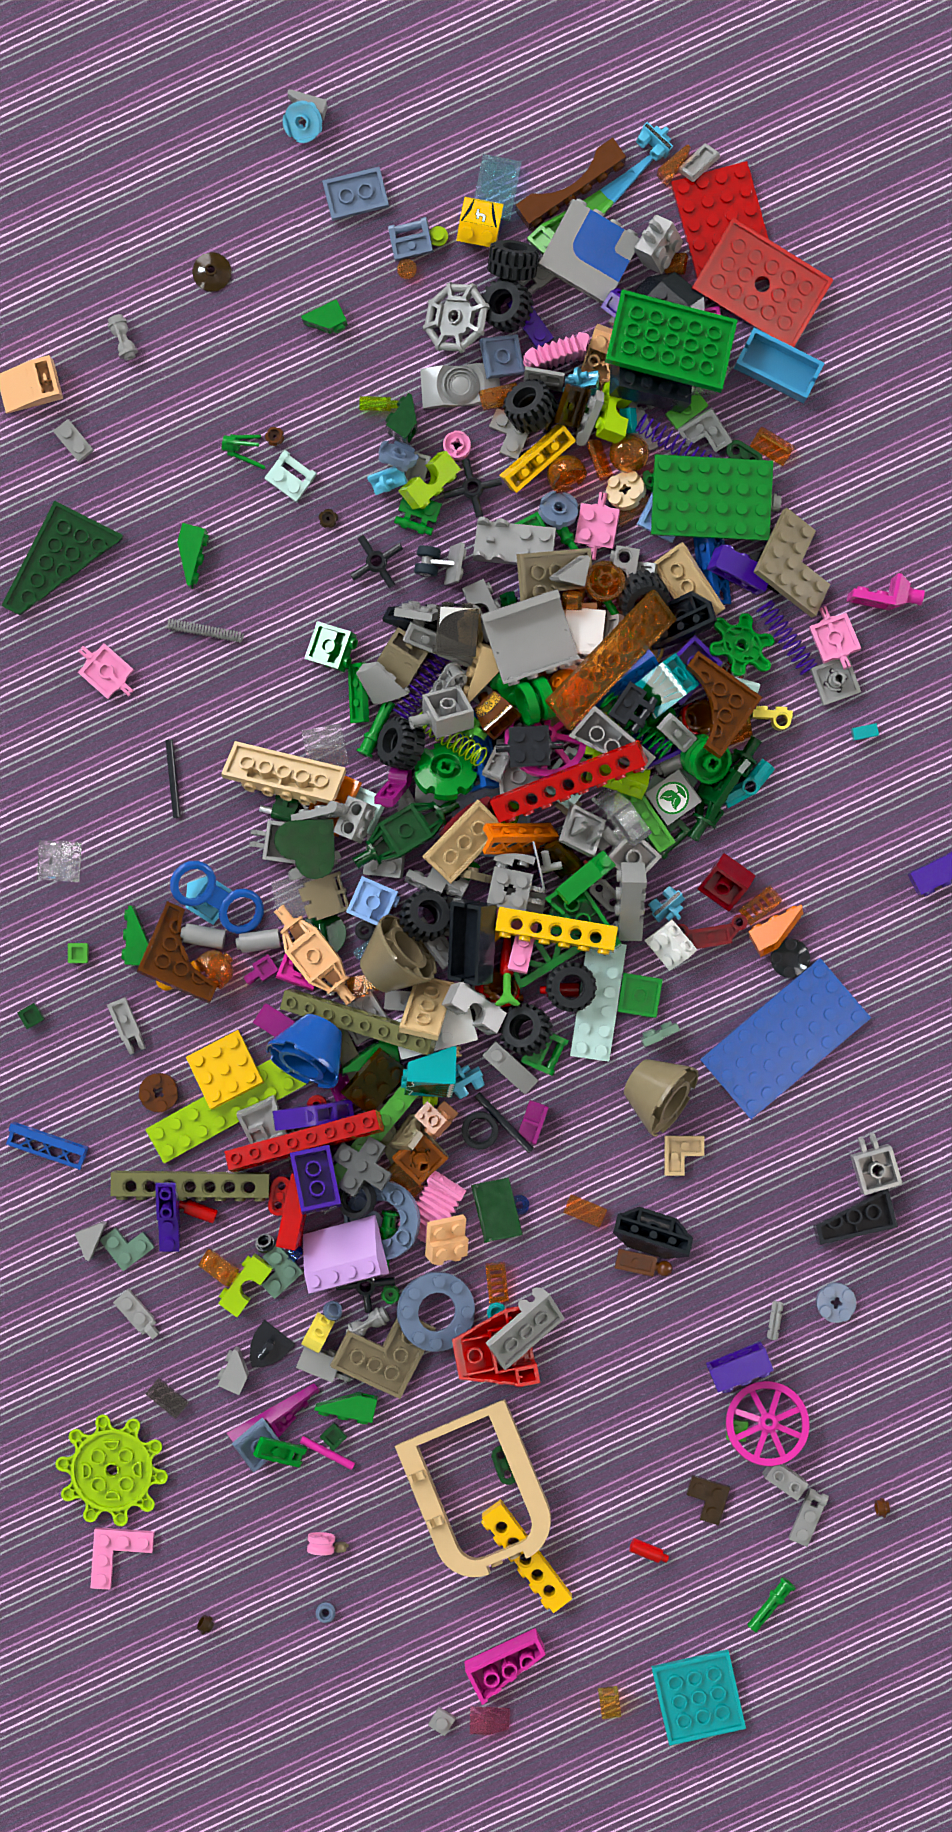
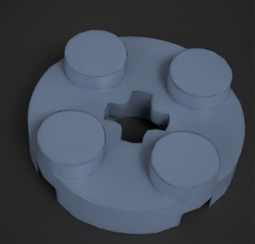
M389 440L381 443L378 451V460L380 462L393 465L402 472H406L408 468L416 465L419 455L418 453L414 454L415 449L410 445L400 441L388 444Z
M551 491L542 497L538 514L544 522L556 528V530H560L575 522L578 514V503L569 493L562 492L560 494L556 493V491ZM555 507L558 509L562 508V511H556Z
M833 1282L827 1284L818 1292L816 1307L827 1321L840 1323L849 1320L856 1309V1298L846 1285ZM838 1297L841 1305L834 1308L831 1300H835Z

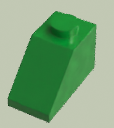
M337 299L301 316L304 325L329 334L333 332L335 334L345 330V326H348Z

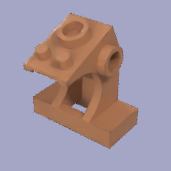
M445 1100L437 1108L427 1101L414 1116L422 1123L420 1130L424 1127V1131L430 1137L436 1139L450 1126L453 1119L459 1113Z

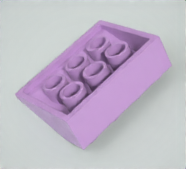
M376 1215L303 1234L304 1275L308 1293H316L389 1274Z

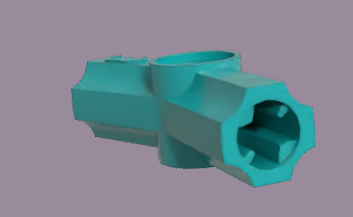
M761 759L748 777L734 786L724 803L727 809L755 795L775 768L764 759ZM746 782L754 784L755 789L753 792H748L745 789Z

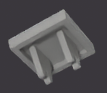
M575 804L570 805L559 842L589 857H594L602 837V831L605 829L606 820Z

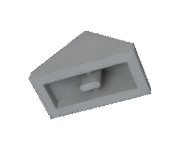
M588 555L578 556L550 576V580L574 587H585L590 557Z
M106 1221L99 1222L75 1233L85 1260L90 1261L93 1258L106 1227Z

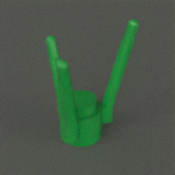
M231 434L230 436H223L222 451H227V456L236 457L256 467L265 469V465L235 453V451H239L240 445L259 447V443L240 440L260 439L261 435Z

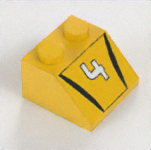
M465 197L456 241L490 247L491 243L498 240L504 204Z

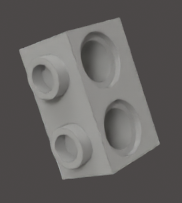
M616 545L615 551L611 550L609 562H613L612 570H608L606 580L610 582L609 587L619 589V583H623L616 580L615 576L618 573H623L626 578L632 572L636 574L640 549ZM627 554L629 561L622 563L619 560V555Z
M348 796L345 802L348 811L345 815L339 816L333 832L361 844L367 835L369 824L374 818L376 807Z
M784 1464L766 1466L762 1472L766 1480L797 1501L809 1485L806 1479Z

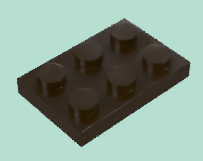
M379 1047L341 1090V1093L365 1112L376 1110L399 1084L403 1076V1069H407V1067Z

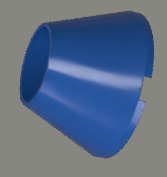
M306 1014L266 1045V1053L270 1052L272 1055L271 1061L295 1079L306 1084L310 1081L317 1083L318 1088L324 1089L333 1088L338 1083L342 1033L330 1021L317 1015Z

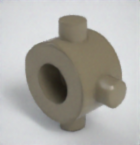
M335 1542L334 1550L337 1553L346 1552V1548L349 1545L346 1542Z

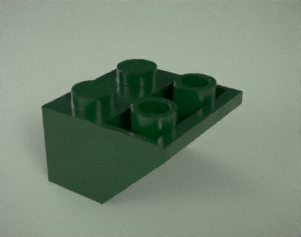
M410 393L406 397L402 396L400 398L395 413L391 412L385 420L387 423V434L397 441L409 444L418 432L413 398Z

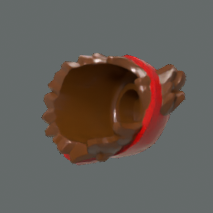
M706 698L700 701L698 699L680 710L677 719L693 734L709 733L712 725L710 702Z
M494 968L493 983L475 985L476 992L485 995L487 1000L496 1003L503 994V976L500 974L499 968ZM511 978V994L522 1003L524 997L520 994L516 980ZM507 1003L505 1005H502L501 1007H508L512 1004Z

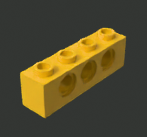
M557 424L499 476L513 492L517 493L576 440L564 425Z

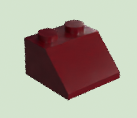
M723 853L697 889L729 912L748 890L756 875Z

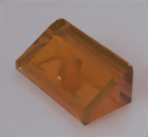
M764 427L759 429L750 444L751 448L781 466H784L795 447Z
M588 440L586 446L598 479L603 481L612 477L613 473L601 441Z

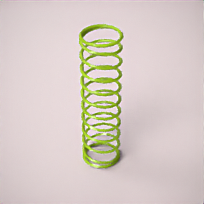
M430 727V729L425 733V734L429 733V737H430V738H433V737L435 736V735L431 736V732H432L431 727ZM462 732L455 733L452 737L449 735L444 744L442 742L445 736L440 737L438 740L435 736V741L441 740V745L447 743V749L453 747V753L459 751V757L465 754V760L471 758L470 763L474 766H479L487 756L486 747H481L480 743H475L472 739L470 740ZM458 734H461L462 737L457 740ZM456 735L454 743L448 747L451 739ZM464 737H465V738L468 739V741H466V742L463 744ZM462 739L459 748L456 751H454L455 746ZM470 741H473L474 745L469 748ZM468 743L466 750L460 755L462 748ZM476 745H479L480 748L474 753ZM474 747L471 755L466 759L469 750ZM485 749L484 758L476 765L475 762L479 759L481 751Z

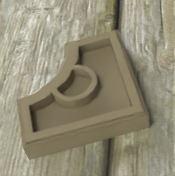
M415 1114L408 1115L389 1142V1146L392 1149L413 1150L424 1135L420 1132L422 1123L414 1116Z

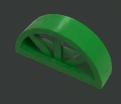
M561 929L551 930V934H558V936L562 933ZM570 934L573 940L579 939L576 935ZM535 940L534 944L546 963L530 960L529 966L537 967V969L521 979L520 974L514 972L517 985L520 989L579 953L578 947L572 946L560 954L561 947H558V943H556L553 959L551 960L543 945L538 943L539 940Z

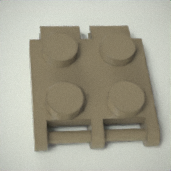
M340 871L303 883L304 887L298 889L302 902L309 900L310 904L304 906L308 919L315 918L317 921L348 909L349 902L345 893L347 890L343 887ZM334 877L337 878V881H338L340 890H338V887H337V884H336V881H335V878H334ZM341 893H342V896H343V899H344V902H345L346 907H344V905H343V902H342V899H341V896H340Z

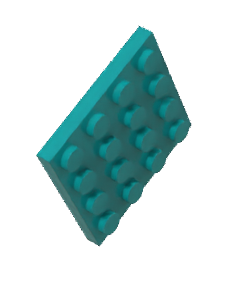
M728 1649L651 1666L669 1746L746 1729Z

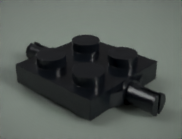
M549 725L509 727L508 744H496V748H500L496 749V753L508 752L511 768L551 766L550 756L552 750L564 749V741L552 742L549 734Z

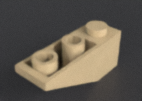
M479 642L478 646L473 650L472 665L468 666L466 671L467 682L462 687L469 703L499 672L491 645Z

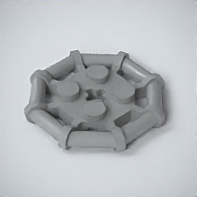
M449 282L435 297L428 300L423 331L428 334L437 351L447 350L463 353L468 346L485 334L484 327L487 311L490 307L477 290V285L473 283L467 285ZM455 292H465L463 296H455L454 294ZM448 296V298L446 299L447 301L444 304L441 303L440 305H438L445 297ZM471 296H473L478 305H471L469 302ZM437 308L435 321H433L435 309ZM456 312H458V319L454 321L452 316H455ZM479 312L476 327L473 325L475 313ZM436 327L441 330L440 337L434 331ZM471 329L474 330L466 339L462 340L463 335L469 334ZM448 337H453L456 339V343H448L445 341Z

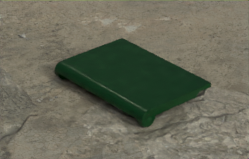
M509 1177L471 1185L484 1243L523 1235Z

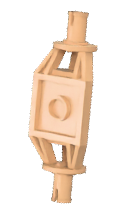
M284 905L280 906L278 910L276 909L274 913L285 925L280 931L283 935L285 953L308 983L327 991L328 995L332 992H337L346 1006L355 1000L356 997L345 985L350 977L346 975L341 958L318 928L303 920L302 916L293 918ZM289 930H290L291 934L293 935V937H294V939H295L294 942L292 941V939H291V937H290V935H289V932H288ZM325 978L333 987L329 986L322 979Z

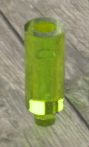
M360 396L359 410L391 411V408H398L397 403L399 400H391V397Z

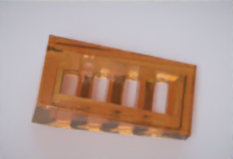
M689 144L658 168L657 177L665 186L670 183L679 167L688 157L691 149Z
M586 589L565 590L561 598L563 610H582Z
M769 885L738 911L747 918L751 926L782 902V898ZM767 893L774 899L773 902L766 896ZM762 898L768 906L765 908L759 899ZM754 903L762 910L760 913L753 906ZM748 908L755 914L754 918L748 913Z
M505 1262L486 1263L489 1303L509 1301ZM502 1270V1273L490 1274V1271ZM491 1278H503V1281L491 1282ZM503 1285V1288L492 1289V1286ZM504 1292V1296L493 1297L492 1293Z

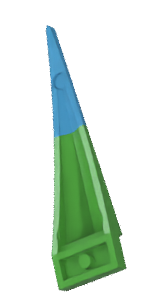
M650 155L620 177L583 200L587 203L586 207L591 210L597 209L605 215L654 159ZM566 211L541 224L527 237L528 242L536 247L542 255Z

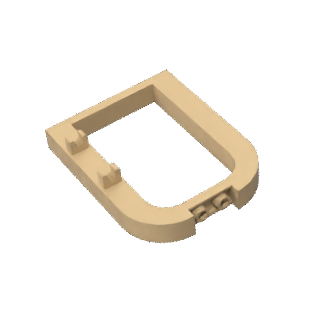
M505 1399L395 1446L441 1560L452 1571L467 1577L486 1576L491 1572L489 1565L493 1568L502 1564L503 1559L508 1557L510 1560L521 1556L520 1552L522 1551L527 1559L534 1555L545 1543L551 1526L550 1507ZM489 1416L531 1517L532 1527L529 1535L523 1540L486 1556L476 1558L464 1553L458 1545L418 1445Z

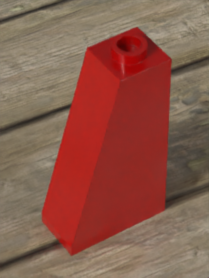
M292 1172L276 1247L296 1250L302 1243L307 1214H301L294 1173Z

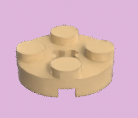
M635 471L621 472L609 478L606 493H608L607 499L613 507H617L622 511L631 510L640 504L639 501L642 497L644 498L646 494L645 483ZM630 488V490L627 491V494H624L622 492L623 489Z

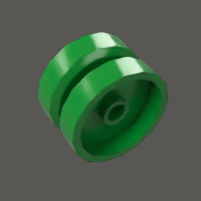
M544 676L533 678L530 684L526 681L515 684V703L518 711L522 714L523 722L527 726L539 723L540 719L546 721L556 717L555 697L550 684Z
M695 735L697 737L696 741L685 753L681 751L680 763L688 774L700 782L706 784L716 783L728 773L731 766V753L727 748L719 759L703 748L709 735Z

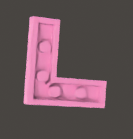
M497 908V910H496V922H497V917H498L499 908ZM516 920L512 923L511 927L514 930H519L523 923ZM534 924L531 927V931L537 933L538 924ZM515 936L508 970L527 974L535 939L526 942L518 940L519 937Z
M96 1527L94 1529L90 1588L111 1589L114 1550L152 1553L154 1531Z

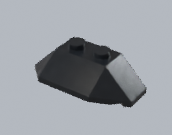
M676 272L649 276L634 291V293L705 311L704 296L692 289V286Z
M690 591L668 602L669 607L665 609L666 613L664 615L661 614L659 620H653L651 627L647 630V635L652 650H657L682 643L694 635L697 636L711 629L717 621L712 602L694 591Z
M636 1207L618 1214L613 1234L628 1248L663 1259L689 1257L693 1237L677 1218L643 1207Z

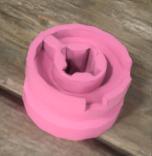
M462 431L448 433L443 441L444 451H447L454 461L465 459L471 450L469 437ZM455 443H460L461 446L457 450H455V447L453 445Z
M326 1532L308 1534V1553L314 1555H331L334 1553L335 1547L333 1543L335 1542V1536Z

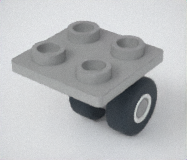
M460 542L450 546L448 561L437 560L441 555L439 548L426 545L418 546L417 556L422 557V561L415 564L414 573L426 577H436L438 573L437 566L445 567L444 585L449 586L458 583L463 576V568L461 566L462 560L466 557L465 543Z

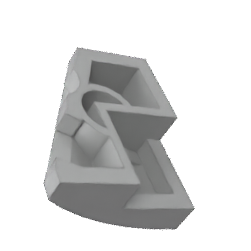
M379 662L362 664L356 672L373 704L392 701L410 692L409 688L405 687L403 689L395 682L396 677L389 673Z

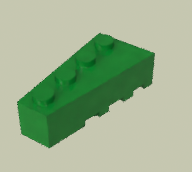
M556 891L545 898V902L563 918L609 925L587 891L569 905L565 903ZM593 934L590 937L593 943H599L602 939L599 934ZM616 937L615 949L621 946V941L618 937Z

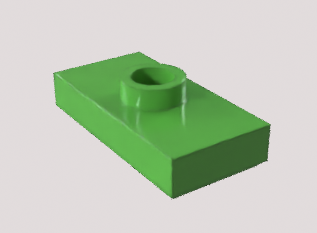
M695 390L692 393L691 404L682 413L669 411L665 416L678 431V428L706 409L708 404L699 392Z

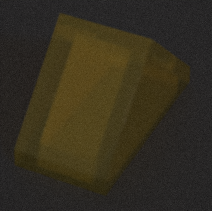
M618 1687L598 1688L602 1719L621 1717Z

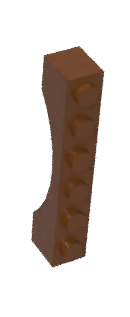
M612 137L596 149L589 168L575 183L553 193H531L515 204V211L528 230L532 227H539L544 222L543 219L556 215L560 211L559 208L565 204L569 206L572 199L576 200V197L581 193L583 195L588 193L595 183L598 182L600 184L609 177L608 175L611 172L620 171L625 166L626 155Z

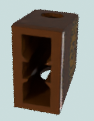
M496 691L490 695L487 692H482L478 696L480 703L474 709L484 732L493 740L499 737L522 716L515 707Z

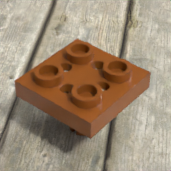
M425 1134L414 1149L416 1151L413 1150L411 1153V1150H399L392 1156L393 1161L419 1185L448 1160L447 1155Z

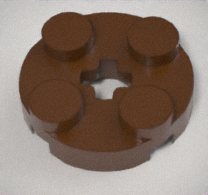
M154 1073L147 1076L139 1087V1099L144 1107L153 1112H164L172 1108L179 1097L176 1081L166 1073ZM161 1087L164 1095L157 1098L154 1089Z

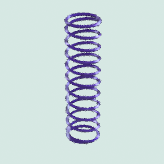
M647 413L644 414V416L639 421L635 429V432H638L640 435L646 431L645 438H649L652 435V443L656 442L659 439L658 446H662L665 443V451L671 448V454H675L678 451L677 456H679L681 448L686 441V438L683 440L682 444L678 447V449L675 452H673L675 443L680 436V434H678L674 442L666 449L669 438L674 430H672L669 436L665 439V441L662 444H660V440L663 436V433L667 428V426H665L661 434L653 441L654 435L661 422H659L655 429L652 431V433L649 436H647L648 430L654 420V418H652L647 427L640 433L641 427L644 424L648 415ZM693 442L690 443L687 450L681 456H687V453L690 447L692 446ZM699 446L696 448L695 452L691 456H695L696 452L699 449ZM706 450L703 451L700 457H703Z
M771 600L765 605H763L761 608H759L756 611V613L772 605L766 612H764L760 616V619L776 611V613H774L764 623V625H767L772 621L780 618L769 629V631H772L777 627L785 624L780 630H778L773 635V637H777L782 633L788 631L778 641V644L793 637L782 648V650H785L791 647L792 645L798 643L794 648H792L787 653L786 656H790L796 653L797 651L801 650L791 660V662H795L801 659L802 657L806 656L795 667V669H798L806 665L807 663L811 662L807 667H805L800 672V675H803L811 668L816 666L818 663L813 664L815 659H811L803 663L810 656V652L798 657L806 649V646H803L793 651L797 646L800 645L802 640H798L790 644L797 637V634H793L785 638L793 630V627H790L780 632L783 628L787 626L789 621H785L777 625L784 618V615H780L772 619L780 611V609L778 608L767 613L775 605V602Z
M431 653L443 665H440L428 658L426 660L429 663H431L435 668H437L440 672H437L425 665H422V667L425 668L428 672H430L435 678H432L420 671H418V673L422 677H424L430 684H427L417 678H414V680L418 682L422 687H424L427 691H424L412 684L409 685L421 696L423 694L420 691L424 693H429V690L423 684L433 687V683L428 678L432 680H437L438 678L433 672L437 674L442 673V671L436 665L445 668L446 664L441 659L445 661L450 660ZM409 692L408 695L411 696L418 704L404 697H401V699L405 701L409 706H411L414 710H411L399 703H397V705L403 711H405L410 717H412V715L407 710L416 713L417 710L410 703L416 706H421V703L415 697L419 699H422V697H419ZM393 709L400 716L409 720V716H406L397 709Z

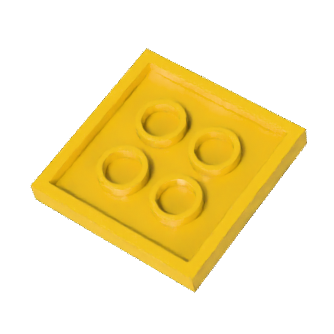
M239 1030L186 1057L211 1110L264 1083Z

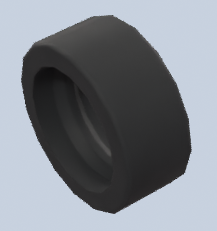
M483 1111L473 1112L468 1115L463 1121L461 1128L465 1143L471 1148L478 1150L492 1146L497 1140L499 1133L495 1118ZM476 1119H484L491 1125V1136L483 1142L474 1141L469 1135V1125Z
M365 1181L361 1188L366 1194L367 1201L365 1207L359 1211L350 1208L347 1202L348 1193L341 1188L339 1189L341 1201L339 1209L344 1215L349 1218H360L373 1211L377 1196L370 1183Z

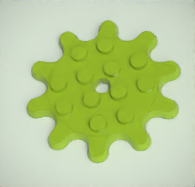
M101 1414L95 1420L96 1430L93 1434L86 1435L79 1429H73L69 1433V1440L75 1446V1453L70 1457H59L55 1463L59 1471L67 1472L71 1476V1483L62 1489L61 1497L65 1501H72L76 1498L82 1499L86 1505L83 1518L87 1522H94L101 1512L107 1511L112 1515L113 1521L117 1526H124L128 1521L127 1511L130 1507L138 1506L145 1512L153 1510L155 1502L149 1496L148 1489L153 1484H164L168 1479V1474L165 1470L157 1469L152 1464L153 1457L162 1450V1443L156 1439L146 1443L140 1441L138 1438L140 1422L137 1419H129L122 1429H114L109 1417ZM116 1465L117 1473L114 1475L109 1474L107 1466Z

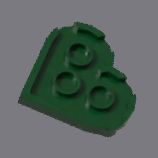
M333 819L285 822L275 833L274 844L276 850L286 859L294 860L297 870L306 878L319 879L331 873L335 861Z

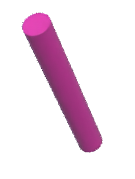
M302 1436L299 1442L350 1470L355 1465L354 1462L305 1436Z

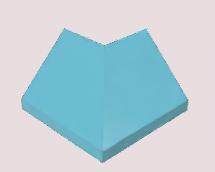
M207 876L187 883L186 897L196 898L200 896L208 885ZM216 880L217 886L229 893L232 892L231 889ZM206 902L199 906H186L188 910L212 925L219 918V910Z

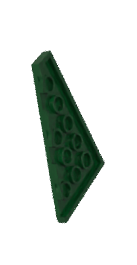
M54 501L1 606L21 616L120 542L124 536Z

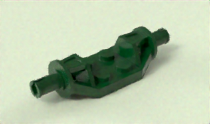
M751 736L743 750L734 748V753L731 754V764L740 758L741 760L734 766H730L728 773L723 779L712 784L701 783L696 793L702 799V802L695 806V813L693 812L692 814L697 822L687 835L691 839L699 842L706 828L716 829V823L725 813L721 809L723 803L726 802L730 792L737 785L739 778L746 779L753 765L756 766L757 761L752 756L762 743L759 739ZM704 805L708 806L705 817L703 816Z
M451 800L440 806L436 805L434 801L430 803H411L378 823L370 839L365 841L368 846L367 850L353 857L354 863L360 869V867L372 860L377 861L380 865L384 861L401 858L432 839L440 828L447 824L445 816L460 808L458 802ZM434 809V811H432V812H430V813H428V814H425V815H422V813H421V812H425V811ZM382 837L383 840L373 847V845Z

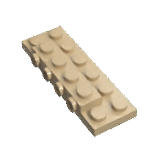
M235 741L221 775L222 778L241 782L244 789L249 792L259 790L269 797L276 794L280 795L283 800L291 801L296 799L301 804L309 806L310 803L316 804L317 801L324 803L335 801L345 777L346 768Z

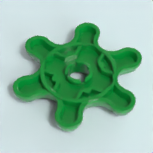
M742 613L739 616L737 625H731L724 618L718 617L713 626L722 639L719 642H713L710 645L709 652L714 657L726 656L729 663L732 664L731 673L735 677L745 674L746 665L754 666L759 672H767L771 668V663L763 656L762 650L763 648L771 647L775 640L771 634L755 633L752 629L753 618L748 613ZM737 642L743 644L745 646V650L740 648L739 646H736Z

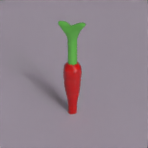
M504 938L499 966L500 974L503 976V994L495 1003L496 1006H502L507 1003L514 1006L520 1005V1002L511 994V976L514 974L513 971L508 970L512 951L511 938Z

